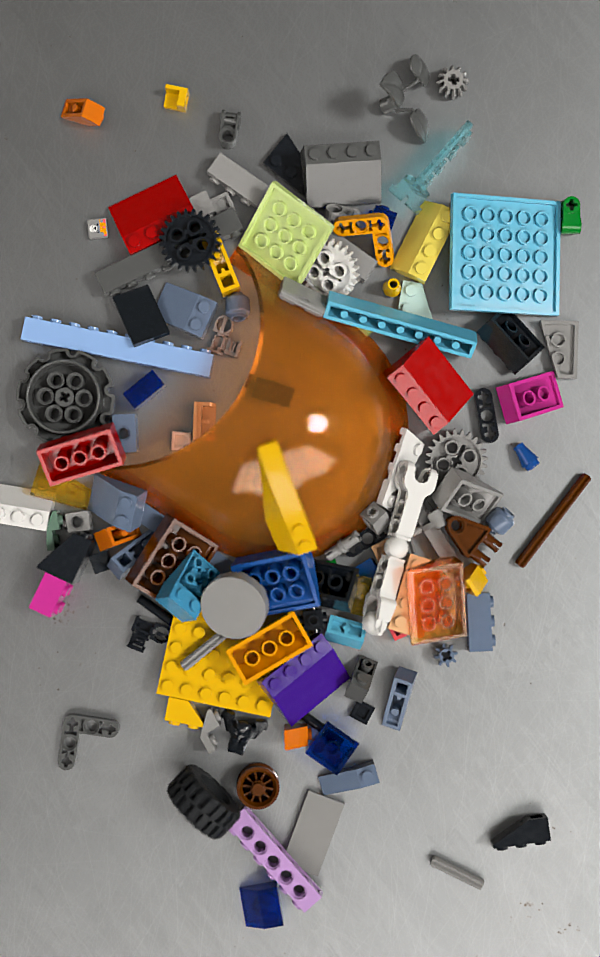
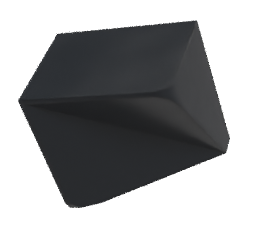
M109 550L88 556L95 574L109 570L107 567L111 559Z

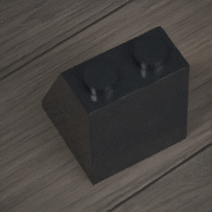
M86 531L74 533L42 560L37 568L70 584L78 583L89 561L88 556L92 555L97 544L94 535Z

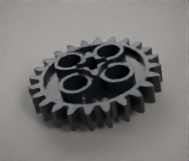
M184 209V215L177 211V218L171 215L172 222L165 221L168 227L167 229L161 228V231L165 234L159 236L164 241L159 246L165 248L161 254L168 255L165 260L167 262L172 260V267L178 264L179 271L185 267L187 273H189L190 268L195 273H197V267L204 270L205 263L211 266L209 260H217L214 253L220 254L217 247L222 246V243L217 241L222 238V235L216 234L220 228L218 226L213 227L216 224L215 220L209 221V214L203 217V211L201 210L197 215L195 209H192L191 214L188 213L187 209ZM194 224L200 225V229L197 232H192L191 227ZM176 232H182L180 240H174L173 237ZM189 237H192V239H193V240H192L193 244H191V245L188 243V242H189V240H188ZM201 242H208V247L205 250L199 249ZM183 250H190V255L187 258L181 257Z

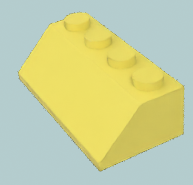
M423 200L389 269L424 285L450 233L449 207Z

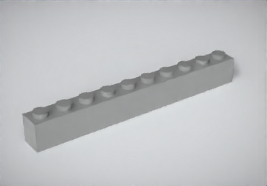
M219 153L207 170L209 180L217 186L219 184L224 186V190L231 196L237 195L241 198L240 201L247 207L251 205L258 209L270 187L222 153ZM332 231L327 239L328 242L333 238L335 244L342 241V248L348 246L347 252H354L351 258H357L354 265L360 267L355 271L360 274L356 280L358 283L360 281L365 283L378 261ZM324 253L325 257L329 259V256ZM339 266V269L344 272V269Z

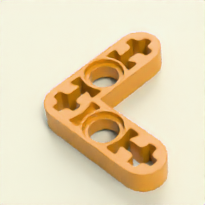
M386 214L340 216L335 219L333 231L336 235L372 234L378 264L382 267L392 265L394 249L389 218ZM377 220H381V223H383V225L379 226ZM363 221L366 227L358 228L356 222ZM342 223V225L345 226V229H341V226H339V224ZM383 236L387 238L388 242L381 244L377 239ZM383 250H386V257H388V260H385L384 257H382Z

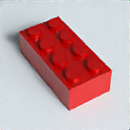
M113 422L41 443L36 450L50 487L124 465L126 460V454Z

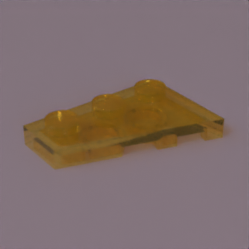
M39 463L30 495L87 510L92 490L75 479L50 487L42 465Z

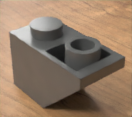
M363 655L359 656L344 694L345 697L362 704L370 689L378 664L377 661Z

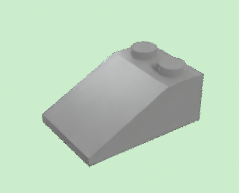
M451 467L431 498L441 511L461 516L483 525L486 517L494 510L504 494L467 472Z

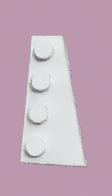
M401 427L399 433L402 434L400 443H396L394 451H396L394 461L390 462L388 466V479H384L376 501L379 506L389 512L395 506L398 495V488L394 477L399 463L403 460H409L415 465L425 446L414 434Z

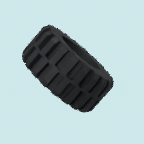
M187 765L168 784L167 793L173 805L194 828L207 835L208 838H213L214 840L222 838L240 819V809L232 799V796L215 778L211 777L209 773L197 765Z

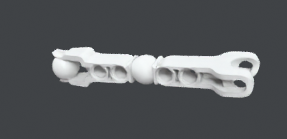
M409 460L401 461L396 470L394 480L398 488V495L387 534L391 537L384 544L386 555L381 554L382 557L378 562L371 589L365 596L362 629L370 635L381 636L392 618L397 606L395 599L404 569L405 560H402V558L408 552L407 541L411 542L424 498L433 493L438 479L436 470L426 468L421 471L419 478L416 480V466Z

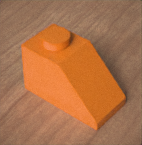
M88 98L66 99L61 117L87 126H100L104 119L105 107Z
M111 526L94 533L100 552L137 539L142 535L139 527L132 532H127Z
M297 723L292 727L289 724L284 725L285 750L308 746V740H312V728H308L307 723Z

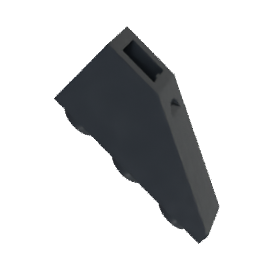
M545 813L524 816L491 839V846L493 849L503 851L511 846L524 848L527 847V844L535 843V845L546 844V841H551L548 817Z

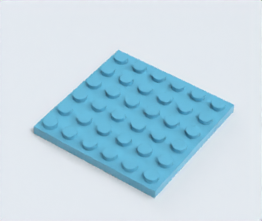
M453 192L450 203L449 310L559 316L561 201Z

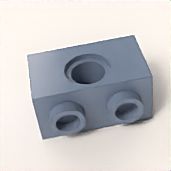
M112 415L109 423H114L118 436L122 429L128 430V437L126 439L120 438L125 454L139 453L138 415Z

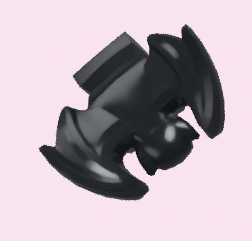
M226 708L221 713V717L224 719L226 731L230 733L227 747L228 752L243 756L248 741L256 739L263 730H267L268 721L259 718L255 720L253 725L246 721H238L234 719L236 713Z

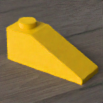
M205 241L202 242L204 250L208 247V242ZM222 243V246L217 247L220 254L214 253L217 260L210 259L209 261L224 298L233 292H239L240 285Z

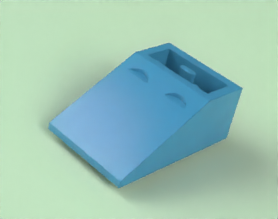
M192 550L163 583L155 600L181 622L196 620L201 611L202 594L209 583L220 572L199 553Z

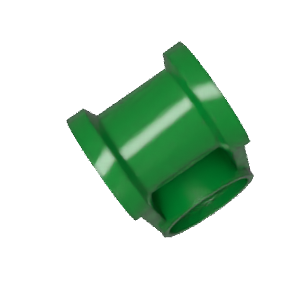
M569 196L561 202L560 234L581 233L580 201L574 196ZM568 203H569V206H573V208H572L571 210H570V207H566V205H567Z

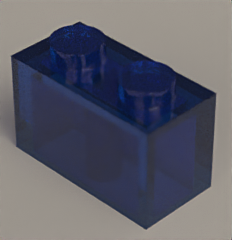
M151 370L125 391L123 395L133 408L138 411L167 386Z

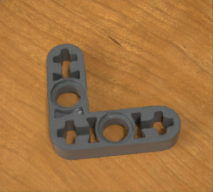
M76 713L68 715L63 723L58 756L59 767L63 770H70L76 764L81 734L112 738L120 731L119 722L110 718ZM75 718V722H78V724L74 726L73 732L66 733V730H71V724L68 721ZM90 720L97 723V729L94 731L87 728V722ZM101 722H104L103 726L108 727L111 723L116 728L112 733H109V729L105 728L102 729V732H99ZM71 736L75 739L73 747L65 744L66 737ZM67 751H74V753L71 752L69 754V760L72 762L68 766L65 765L66 763L62 759L66 758Z

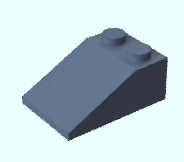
M166 282L157 302L167 325L200 340L204 339L218 309L217 302Z
M95 473L88 509L110 525L127 532H132L141 526L148 491Z

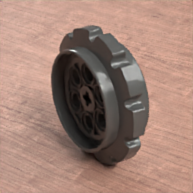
M67 348L48 351L47 359L43 360L41 357H37L26 367L24 372L27 374V378L19 380L16 391V400L23 404L18 409V413L26 428H35L34 436L39 440L48 442L107 424L105 417L113 415L116 396L109 393L110 388L114 386L112 378L106 368L96 367L98 360L80 350L75 355H71V351ZM56 376H60L62 382L55 386L53 380ZM80 377V385L74 387L72 384L73 379ZM46 392L51 394V399L48 402L43 400V395ZM64 394L70 395L68 402L62 400L65 398ZM84 394H88L90 397L89 402L86 404L81 402V397ZM58 409L60 412L57 419H53L51 416L52 411ZM73 410H78L79 417L76 420H72L70 417Z

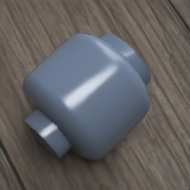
M233 292L225 300L226 315L232 321H244L250 315V299L248 296L243 295L242 292Z
M496 507L486 517L487 527L492 529L490 532L493 535L496 533L504 535L514 525L513 518L515 516L506 507Z

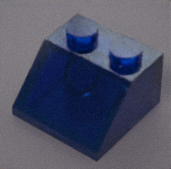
M327 721L305 748V753L332 773L338 775L358 747L359 742Z
M277 881L239 887L246 927L268 929L284 926V916Z

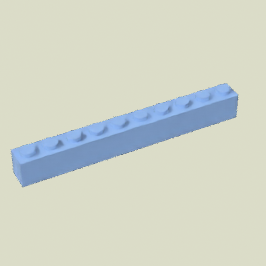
M32 315L31 318L25 317L21 340L59 349L67 348L74 352L80 350L89 355L211 379L215 356L207 349L195 351L192 350L193 347L181 345L180 348L175 347L174 343L163 341L160 344L155 343V340L133 347L128 334L120 336L117 335L118 332L106 330L105 333L100 332L97 327L88 326L85 329L80 328V324L69 322V325L61 324V320L50 318V321H45L43 317L38 315Z

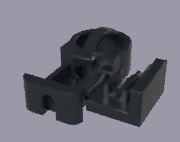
M138 615L131 628L133 634L127 647L143 653L146 648L144 644L149 639L159 644L166 643L169 635L157 631L156 628L165 627L170 633V627L159 622L153 624L141 619V615ZM155 634L160 637L166 638L167 640H159L156 638Z

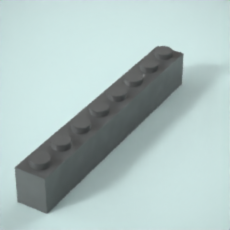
M234 207L211 217L209 220H215L216 224L213 227L218 226L220 228L217 233L222 235L221 240L223 244L225 240L230 238L231 240L237 239L244 232ZM199 224L191 227L192 232H197L200 229ZM182 232L175 234L174 240H180ZM189 237V238H188V240H189L188 243L191 245V244H193V242H192L193 239H192V237ZM160 241L95 272L104 294L107 297L119 295L121 293L120 290L127 287L128 289L134 288L141 280L145 279V281L154 278L155 274L160 271L164 273L173 268L171 266L172 260L169 262L165 260L168 255H162L161 252L165 248L159 246L164 241ZM202 242L199 244L200 250H204ZM183 250L181 257L187 258L190 255V250Z

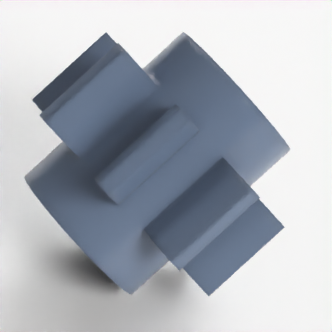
M442 643L440 649L435 647L438 653L433 657L440 659L438 665L441 666L443 663H446V666L449 667L451 661L457 662L454 659V655H457L458 652L451 651L453 648L452 644L446 647ZM448 651L450 657L443 659L442 652Z

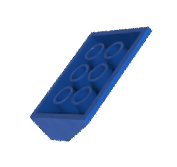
M277 549L237 557L230 566L232 572L246 573L264 587L269 601L268 615L321 605L315 563L311 551L296 555L278 551Z

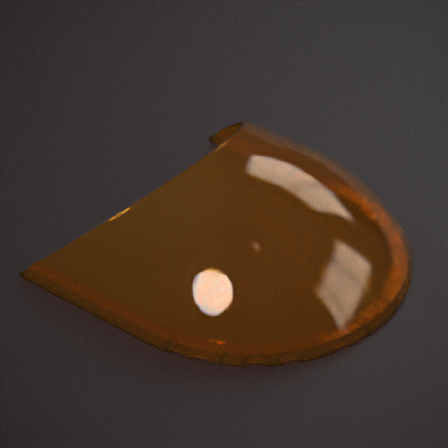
M238 246L229 260L231 265L253 279L260 309V332L253 366L236 400L207 432L182 449L160 459L140 464L121 465L98 473L147 490L145 502L147 505L164 516L168 513L220 546L218 551L237 558L277 550L265 520L257 446L277 439L316 538L318 549L311 551L313 558L323 555L325 550L335 545L340 538H345L354 530L360 533L367 527L360 514L373 501L376 503L383 481L386 478L388 479V466L390 462L394 461L396 455L394 448L396 443H400L402 434H399L401 427L408 429L406 402L383 374L391 366V363L370 336H365L357 327L325 319L323 316L317 317L304 311L305 309L279 299L278 293L282 280Z

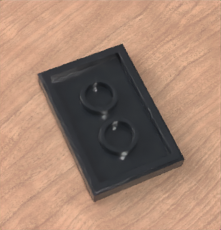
M148 284L112 297L133 347L170 335V331Z

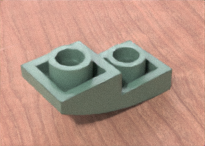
M60 510L52 511L48 522L46 536L47 551L55 550L60 545L59 534H56L55 531L63 529L64 515L60 514Z

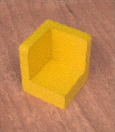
M166 84L164 108L186 113L190 95L188 88Z

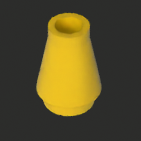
M391 278L384 282L383 292L386 296L396 297L400 294L402 287L397 279ZM390 283L396 284V287L392 288L390 286Z

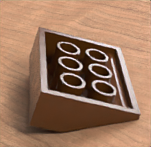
M166 513L125 577V580L142 592L156 598L163 583L192 550H195L205 560L210 562L220 546Z

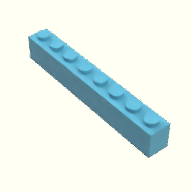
M329 291L326 309L323 314L325 319L416 344L429 336L439 350L470 359L478 343L476 331Z

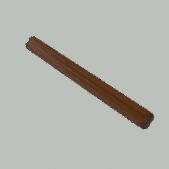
M581 474L517 558L515 563L518 566L524 568L591 481L589 475Z

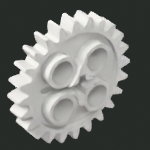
M334 238L329 242L327 240L317 260H315L304 281H307L305 286H310L312 290L327 297L329 291L348 295L354 289L353 286L358 283L356 278L360 275L355 272L360 268L354 265L357 258H351L354 252L348 253V246L342 248V241L335 244ZM324 253L329 256V259L325 257ZM339 266L344 269V272L339 269ZM328 280H331L333 282V286L328 282Z

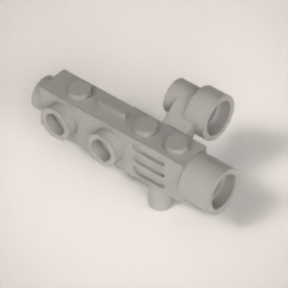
M423 502L417 521L419 525L415 528L413 537L424 532L442 564L449 569L458 563V557L454 552L455 549L452 544H449V539L444 531L442 532L440 529L447 522L439 508L429 511Z

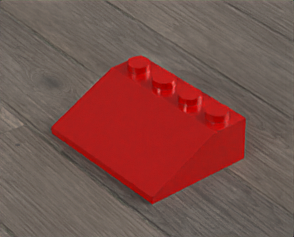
M177 175L108 207L130 255L163 241L159 238V236L165 234L161 231V228L167 229L168 226L165 224V221L171 223V215L177 218V211L184 215V209H187L189 214L194 209Z
M429 336L424 338L383 372L433 435L446 426L474 395Z

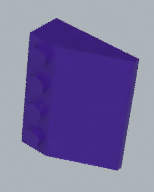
M314 633L309 637L313 644L312 647L256 680L291 727L350 679L336 652L322 633Z

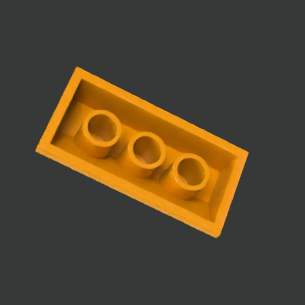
M292 611L225 651L244 685H247L312 647L313 644L296 614Z

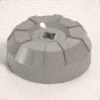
M227 572L216 576L203 592L201 612L208 626L219 635L230 639H244L255 634L263 625L268 616L269 601L264 587L248 576V574L243 572Z

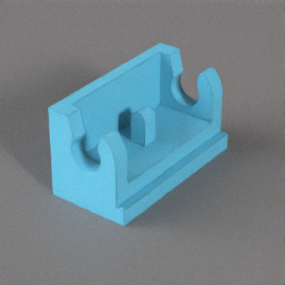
M330 614L324 637L327 641L360 650L366 631L362 629V623Z

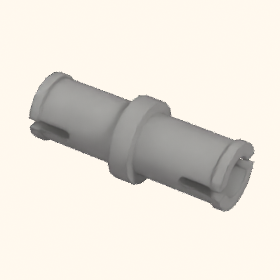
M354 530L345 538L337 540L335 545L324 551V554L327 555L326 558L332 561L340 554L347 553L349 548L362 541L361 537L358 538L360 534Z

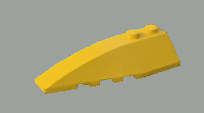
M277 439L257 446L265 520L278 551L301 555L318 549L314 532Z

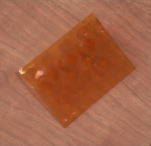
M456 556L434 559L407 569L406 585L410 644L413 646L466 637L463 562Z

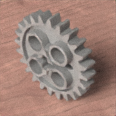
M454 429L453 434L446 430V436L439 433V441L433 438L435 445H428L432 452H426L430 459L425 460V463L431 464L427 468L437 471V483L442 482L452 467L453 460L451 458L457 457L462 445H465V448L459 456L461 462H456L454 468H463L468 474L479 479L478 474H485L481 468H487L483 461L488 460V457L482 456V454L487 451L486 449H480L483 443H476L478 440L477 436L471 438V432L464 435V429L460 431V434H457L456 429ZM451 442L456 443L458 446L454 452L447 450V445ZM467 451L475 453L472 460L464 458V454ZM440 460H447L449 462L448 467L445 469L438 466Z

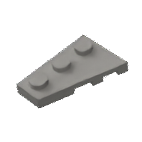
M540 320L556 379H577L579 321Z

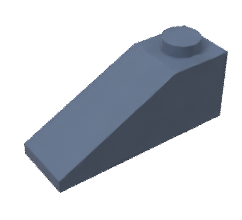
M149 529L110 559L107 567L118 580L129 573L154 534L153 531Z
M399 666L390 691L382 721L383 726L398 731L401 730L418 672Z
M373 760L318 776L323 795L361 789L380 783Z

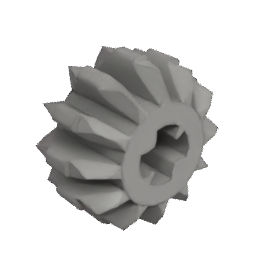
M451 65L450 70L445 67L443 68V73L438 74L439 80L436 82V86L440 87L439 93L445 92V98L449 94L453 100L456 95L461 97L463 95L462 91H467L468 87L466 85L469 83V79L465 78L466 72L460 73L461 67L454 70V66Z

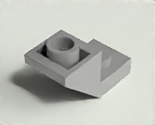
M212 706L207 710L200 739L209 754L216 751V744H218L214 734L209 732L221 725L220 720L222 719L217 709L214 710Z

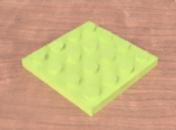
M272 181L238 246L280 280H283L284 276L302 284L335 226L277 181Z

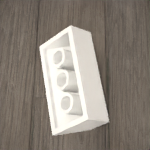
M0 484V524L47 531L51 513L54 511L57 493Z

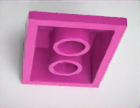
M554 371L496 387L506 424L522 421L564 407Z

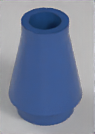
M523 442L513 448L522 468L526 469L527 472L540 464L538 461L539 457L528 449Z

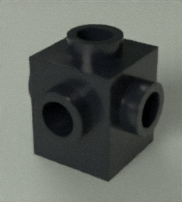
M322 607L306 608L303 610V615H299L301 625L305 626V631L309 630L310 634L321 632L324 624L327 623L326 612H322ZM313 616L317 618V622L314 624L310 622V618Z

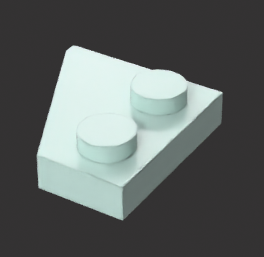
M403 280L398 310L432 319L422 283Z

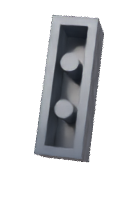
M481 592L477 597L464 593L467 650L469 652L493 651V646H496L495 634L492 635V627L495 626L494 615H491V608L494 607L493 596H490L489 592Z

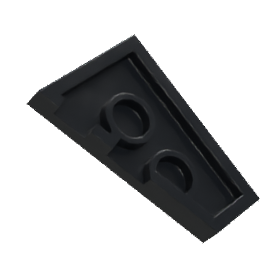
M287 133L263 164L305 197L300 152Z

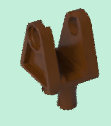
M449 516L445 520L447 524L444 525V529L460 554L465 558H472L482 568L487 565L484 561L489 562L491 558L478 549L480 543L483 542L494 553L499 550L496 546L501 547L503 544L490 534L492 529L461 516ZM454 520L459 523V527L455 531L451 527V523Z

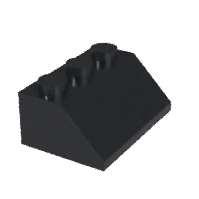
M497 313L477 331L482 341L487 343L494 354L514 374L525 367L545 348L515 314Z
M314 559L320 606L351 613L357 592L359 568Z

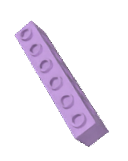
M244 805L240 809V819L229 829V832L233 836H238L243 848L253 853L254 860L267 869V875L272 880L275 879L280 884L279 888L281 891L293 899L292 903L299 910L302 909L305 913L322 898L323 891L288 854L286 849L252 810ZM249 826L253 832L247 834L243 831V827ZM263 841L266 847L258 848L256 842ZM274 855L279 861L272 863L268 857ZM288 870L292 876L286 878L281 872ZM301 885L304 887V891L297 892L294 887Z

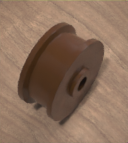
M260 762L251 763L245 766L239 773L237 778V794L245 806L257 810L264 809L272 805L277 799L279 779L275 770L269 765Z

